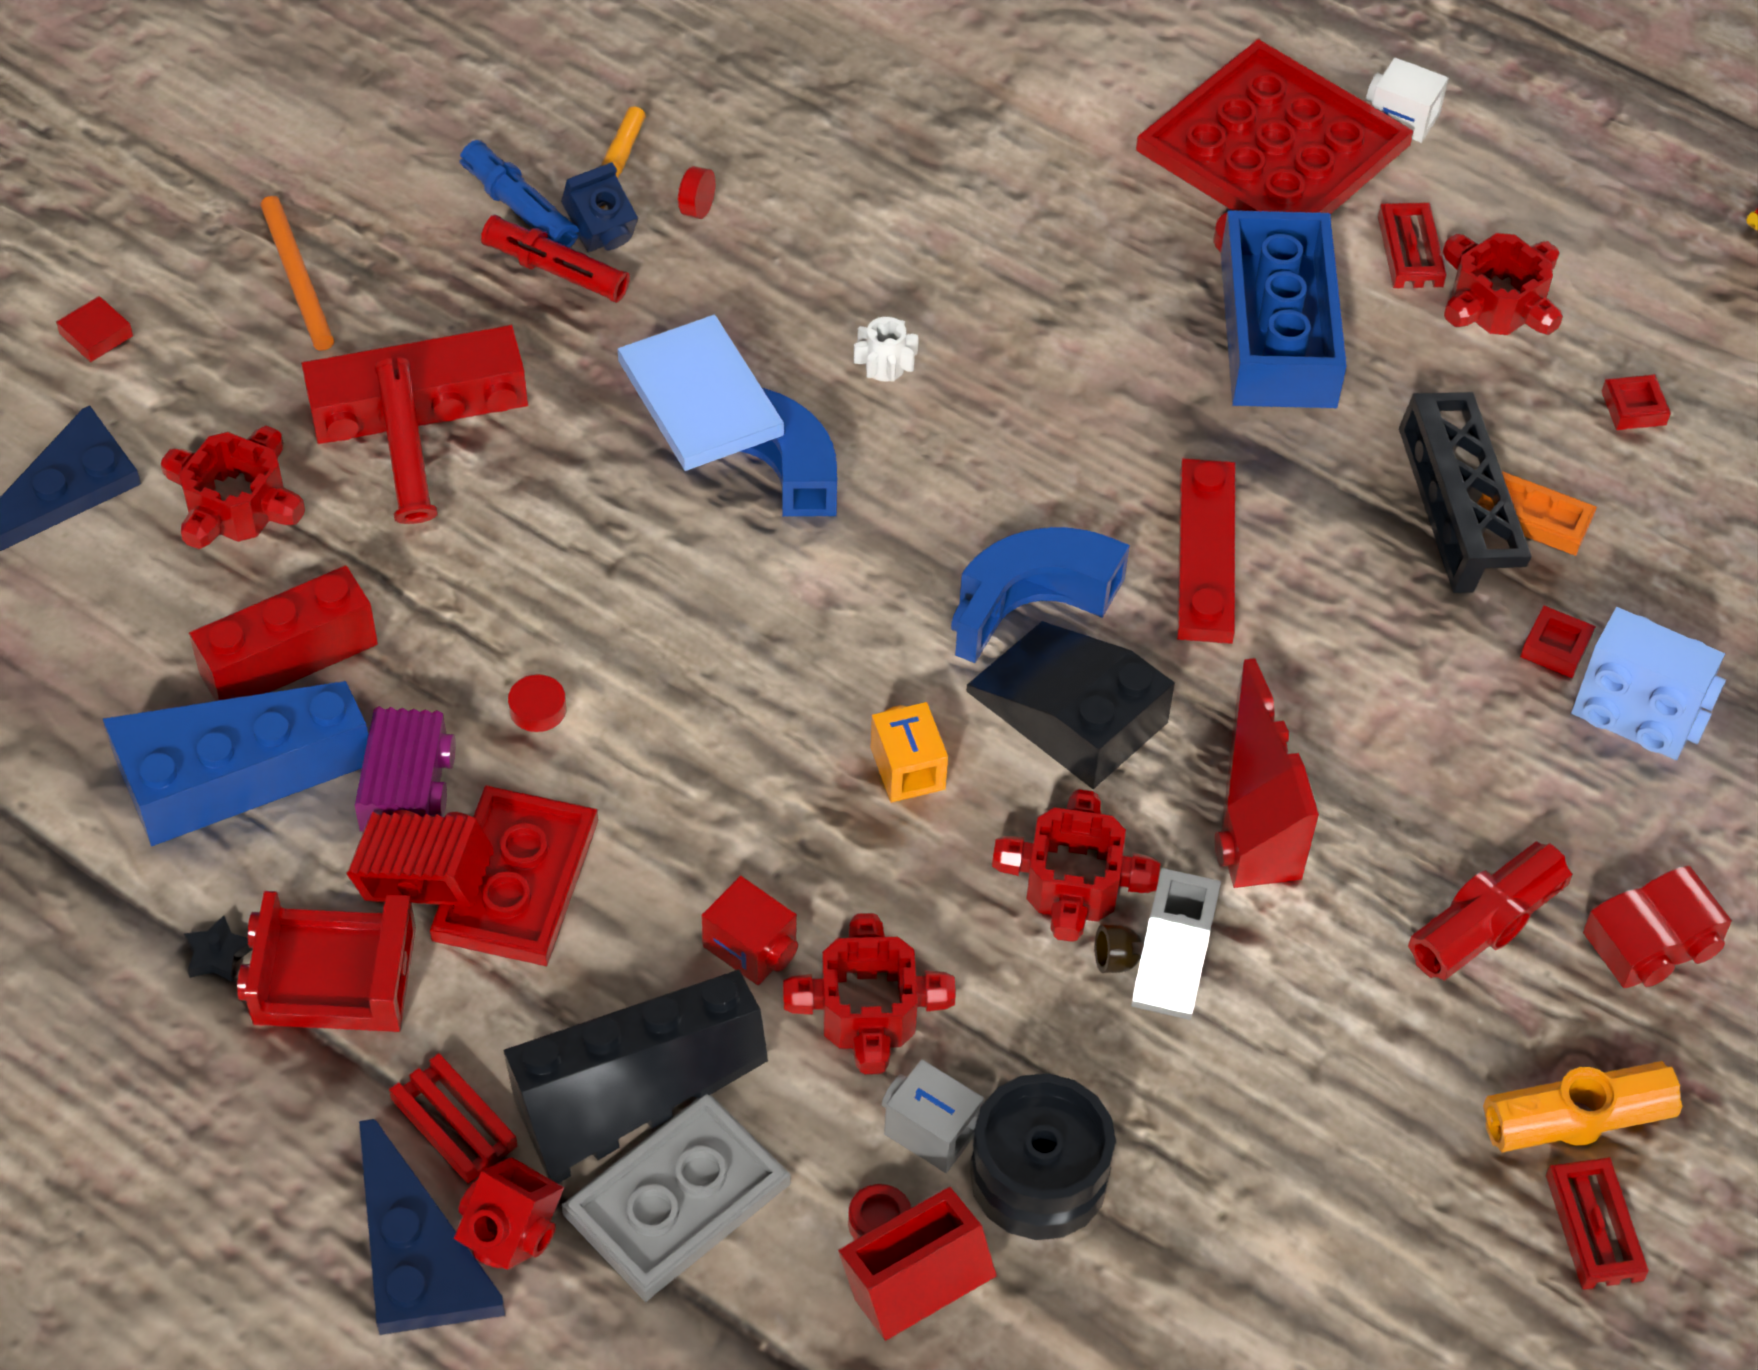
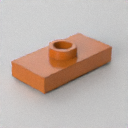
M1501 471L1524 536L1576 556L1594 518L1597 506ZM1482 493L1477 504L1490 512L1495 506L1494 502L1490 497Z

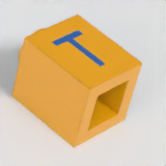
M924 702L911 706L899 705L891 707L884 712L873 714L870 748L890 803L946 790L948 755L928 703Z

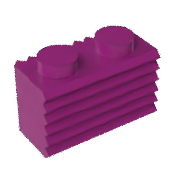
M380 706L374 709L355 800V810L361 832L364 831L372 812L379 815L383 812L392 815L396 810H408L422 817L425 814L432 817L436 814L444 816L447 802L446 782H440L443 768H453L456 740L454 734H446L442 712L436 710L431 713L426 709L419 712L414 708L410 711L404 708L395 710L392 707L385 710Z

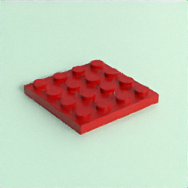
M1257 39L1137 136L1136 151L1232 211L1330 213L1331 215L1411 145L1414 131L1260 39Z

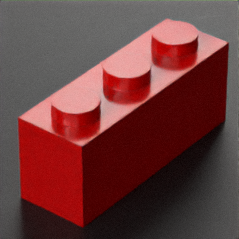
M347 565L189 632L199 674L215 701L270 693L378 645L371 603Z

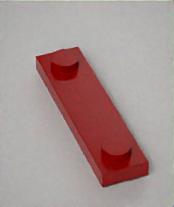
M1182 458L1179 493L1177 640L1232 644L1235 633V462Z

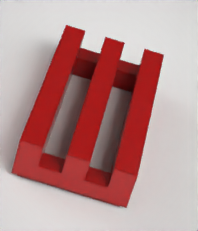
M1430 203L1380 204L1378 220L1393 289L1404 288L1405 281H1412L1413 288H1424L1425 281H1432L1433 288L1444 287L1446 270ZM1410 215H1417L1428 266L1421 265L1417 239ZM1394 216L1398 217L1409 267H1405Z
M438 1053L429 1060L430 1067L422 1071L420 1068H417L409 1074L410 1081L404 1086L398 1082L389 1089L390 1097L394 1104L463 1180L469 1184L480 1175L482 1170L493 1166L517 1148V1138L442 1055ZM437 1081H440L492 1137L496 1142L494 1146H491L439 1090L435 1085ZM422 1093L479 1157L471 1161L414 1098Z
M1611 1157L1550 1165L1545 1176L1582 1290L1593 1289L1599 1282H1606L1607 1286L1619 1285L1622 1279L1630 1278L1631 1283L1644 1281L1649 1270ZM1596 1175L1624 1262L1616 1263L1605 1229L1606 1225L1600 1207L1597 1205L1588 1176ZM1569 1178H1572L1600 1265L1595 1263L1568 1180Z

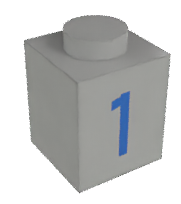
M921 1059L908 1077L903 1074L897 1076L884 1095L882 1106L886 1108L884 1135L944 1173H947L974 1137V1129L981 1106L984 1104V1097Z

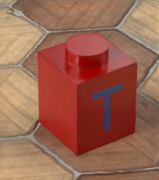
M741 875L701 915L703 947L733 969H739L743 976L757 986L773 970L780 972L786 968L797 952V914Z

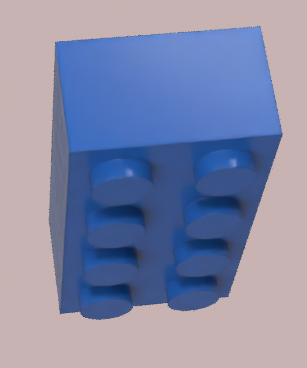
M1228 210L1221 248V266L1232 406L1337 408L1347 364L1330 213Z

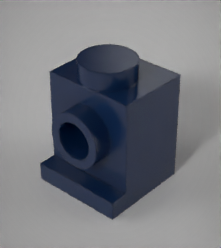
M613 162L567 179L561 202L571 222L579 228L577 233L588 253L602 247L605 250H613L626 244L633 236L638 221V216L616 176L617 169ZM606 205L608 210H602L599 207Z

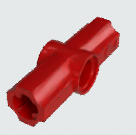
M1535 841L1492 875L1485 870L1472 877L1458 891L1449 908L1437 917H1434L1411 936L1408 948L1414 955L1416 965L1428 977H1437L1445 981L1489 946L1494 950H1498L1507 945L1525 927L1533 912L1569 885L1573 874L1566 864L1565 856L1551 843L1546 845Z

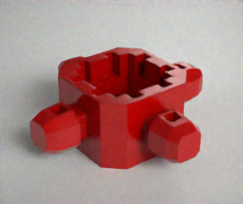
M1496 233L1480 244L1462 234H1455L1445 242L1442 252L1444 258L1457 270L1452 298L1449 299L1444 312V317L1454 327H1464L1475 322L1489 334L1509 335L1524 324L1544 335H1550L1559 328L1563 318L1562 312L1547 298L1553 278V269L1557 264L1560 254L1558 248L1549 241H1544L1529 246L1515 234ZM1484 275L1489 279L1497 276L1501 280L1510 277L1512 279L1511 285L1518 291L1513 289L1507 292L1501 288L1495 292L1492 289L1493 283Z
M266 425L255 430L247 439L224 432L208 436L196 453L185 449H169L161 461L162 472L167 479L182 486L188 515L181 524L182 540L187 545L201 549L211 544L219 534L237 542L258 537L269 521L282 525H297L305 513V505L303 499L298 494L283 486L277 459L283 451L284 442L282 434L277 429ZM240 473L244 474L245 481L251 483V494L242 491L238 497L229 495L223 501L220 493L214 491L216 489L215 479L224 482L228 476L236 479Z
M1078 789L1070 795L1066 809L1054 807L1037 818L1034 843L1024 842V837L1003 836L997 838L994 845L992 867L999 872L1019 876L1020 872L1029 873L1026 899L1038 913L1051 915L1050 929L1057 940L1074 942L1082 936L1086 920L1099 922L1115 911L1119 886L1128 887V892L1150 893L1156 891L1161 862L1153 857L1133 853V857L1123 856L1126 829L1114 816L1101 814V800L1097 793ZM1059 845L1069 846V853L1087 855L1088 849L1098 850L1097 859L1106 860L1104 877L1095 876L1094 885L1083 883L1084 877L1065 874L1064 880L1054 879L1055 870L1045 869L1048 852L1058 853Z
M858 913L854 915L849 923V938H837L822 952V978H812V974L791 976L783 980L784 1010L793 1014L813 1015V1010H823L824 1036L839 1049H853L855 1065L865 1075L884 1073L890 1061V1048L902 1047L916 1033L917 1007H925L926 1012L946 1010L955 1005L956 999L955 977L949 973L939 971H925V976H916L914 949L899 937H885L883 922L874 913ZM878 972H887V981H897L900 1003H892V1013H882L881 1006L861 1007V1014H851L850 1004L840 1005L838 983L847 982V973H857V980L877 979Z

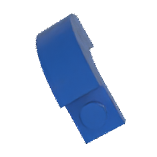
M762 388L784 422V436L739 452L747 453L763 460L778 475L782 486V517L837 516L836 453L827 431L811 412L796 401L780 393Z
M1068 527L1027 530L1010 535L990 545L968 564L961 576L960 602L951 623V630L957 632L955 656L976 663L1002 619L1012 610L1031 602H1062L1103 618L1125 580L1130 545L1096 532Z

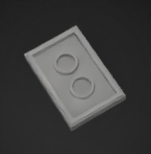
M706 1094L700 1099L697 1098L563 1203L562 1211L563 1216L630 1287L647 1302L791 1184V1174L711 1094Z

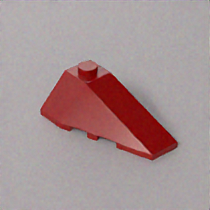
M1255 658L1244 659L1235 708L1222 829L1215 833L1214 838L1218 864L1220 867L1228 866L1233 888L1302 880L1319 816L1304 763L1299 753L1288 754V728L1284 720L1274 722V699Z

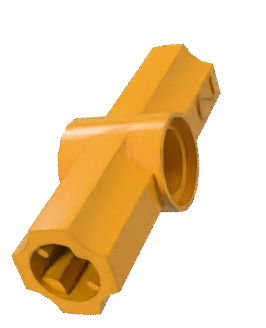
M1663 1061L1609 1072H1602L1592 1067H1578L1570 1070L1563 1077L1562 1081L1489 1095L1484 1101L1483 1108L1486 1130L1493 1146H1497L1502 1153L1561 1140L1574 1146H1586L1595 1142L1605 1131L1678 1117L1682 1109V1103L1680 1099V1083L1673 1067H1668ZM1573 1102L1585 1104L1592 1111L1580 1109Z

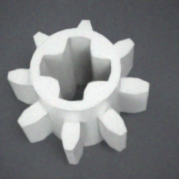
M877 317L867 328L859 326L857 343L854 344L853 361L854 364L866 363L868 378L892 382L899 378L904 370L913 372L915 355L918 354V335H906L905 321H900L893 317Z

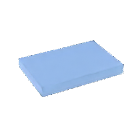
M716 315L617 348L620 365L684 471L784 436V422Z

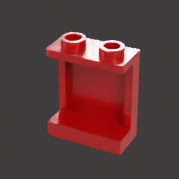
M264 891L260 912H251L248 923L249 948H253L250 964H242L240 966L237 983L238 999L247 1002L253 1025L400 1032L416 932L411 897L409 895L386 894L383 913L286 909L281 907L277 891Z

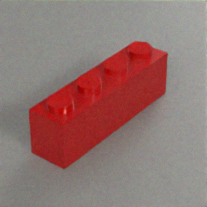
M512 325L301 362L318 445L386 432L375 365L381 360L392 358L393 368H397V358L409 360L418 426L449 422L456 419L504 412L528 406L525 370Z

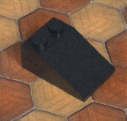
M1041 621L969 682L966 692L1090 788L1095 789L1168 723L1175 682L1132 650Z

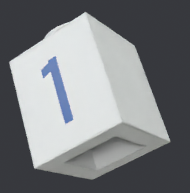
M1394 58L1384 74H1375L1369 86L1366 100L1372 102L1371 106L1414 131L1412 140L1422 143L1441 113L1449 78Z

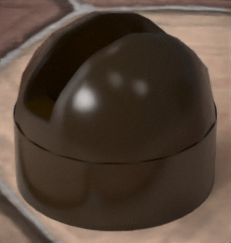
M1100 925L1096 932L1094 945L1098 970L1101 973H1122L1135 967L1140 961L1142 954L1132 953V943L1142 942L1139 935L1128 926Z

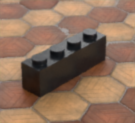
M739 969L503 1050L515 1104L547 1178L558 1184L571 1177L570 1167L592 1154L597 1160L602 1159L620 1148L618 1139L645 1123L653 1129L672 1118L674 1107L688 1098L694 1096L700 1099L706 1094H713L768 1062L761 1009Z

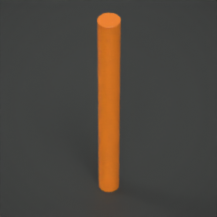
M276 196L265 197L261 201L260 206L314 348L319 351L327 350L333 346L334 339L280 199Z

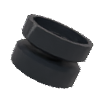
M1050 1073L1020 1076L999 1086L981 1106L976 1122L970 1165L973 1196L988 1219L1010 1234L1032 1240L1064 1238L1087 1226L1103 1205L1116 1145L1112 1117L1099 1097L1076 1080Z

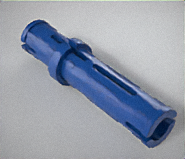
M474 140L464 147L460 154L462 158L459 160L460 164L482 182L485 192L493 200L502 201L530 228H538L548 234V239L569 248L575 243L578 238L576 233L579 232V228L568 218L564 217L537 190L524 181L522 172L511 162H504L481 140Z

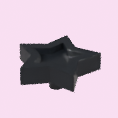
M222 916L208 931L184 933L185 940L193 951L188 967L190 978L214 972L233 982L236 962L253 950V948H249L248 938L231 932L225 916Z

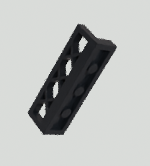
M1413 393L1399 426V432L1453 593H1474L1485 568L1527 567L1532 556L1474 393ZM1440 411H1462L1466 425L1462 429L1443 419ZM1458 446L1478 458L1480 465L1476 470L1456 459L1454 451ZM1472 487L1493 500L1495 506L1490 512L1470 500L1468 492ZM1487 529L1505 539L1510 549H1487L1482 534Z

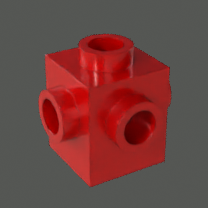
M512 1157L481 1171L478 1180L469 1186L461 1199L458 1212L463 1217L454 1239L472 1249L473 1255L477 1260L494 1268L508 1270L531 1257L537 1258L545 1251L554 1235L556 1225L551 1219L565 1187Z

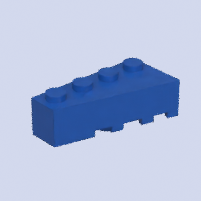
M346 681L103 719L115 761L151 847L362 769L369 736L366 722Z

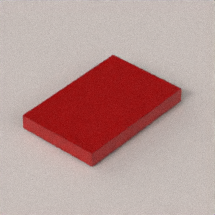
M485 785L473 818L478 821L492 844L494 855L490 856V865L486 866V875L482 876L483 885L479 886V895L475 896V905H439L430 928L432 942L547 967L599 821L598 809Z

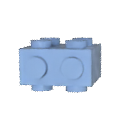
M1616 607L1594 648L1571 714L1588 721L1597 728L1609 730L1636 742L1651 752L1663 754L1677 761L1687 740L1698 745L1708 725L1712 713L1702 708L1712 711L1725 685L1726 679L1717 676L1725 653L1711 648L1699 640L1688 638L1658 625L1646 617L1635 615Z

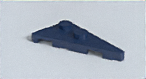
M90 405L83 408L1 495L0 551L141 485L137 469Z
M375 1119L359 1121L376 1323L379 1335L505 1316L503 1296L468 1247L454 1239L455 1229Z

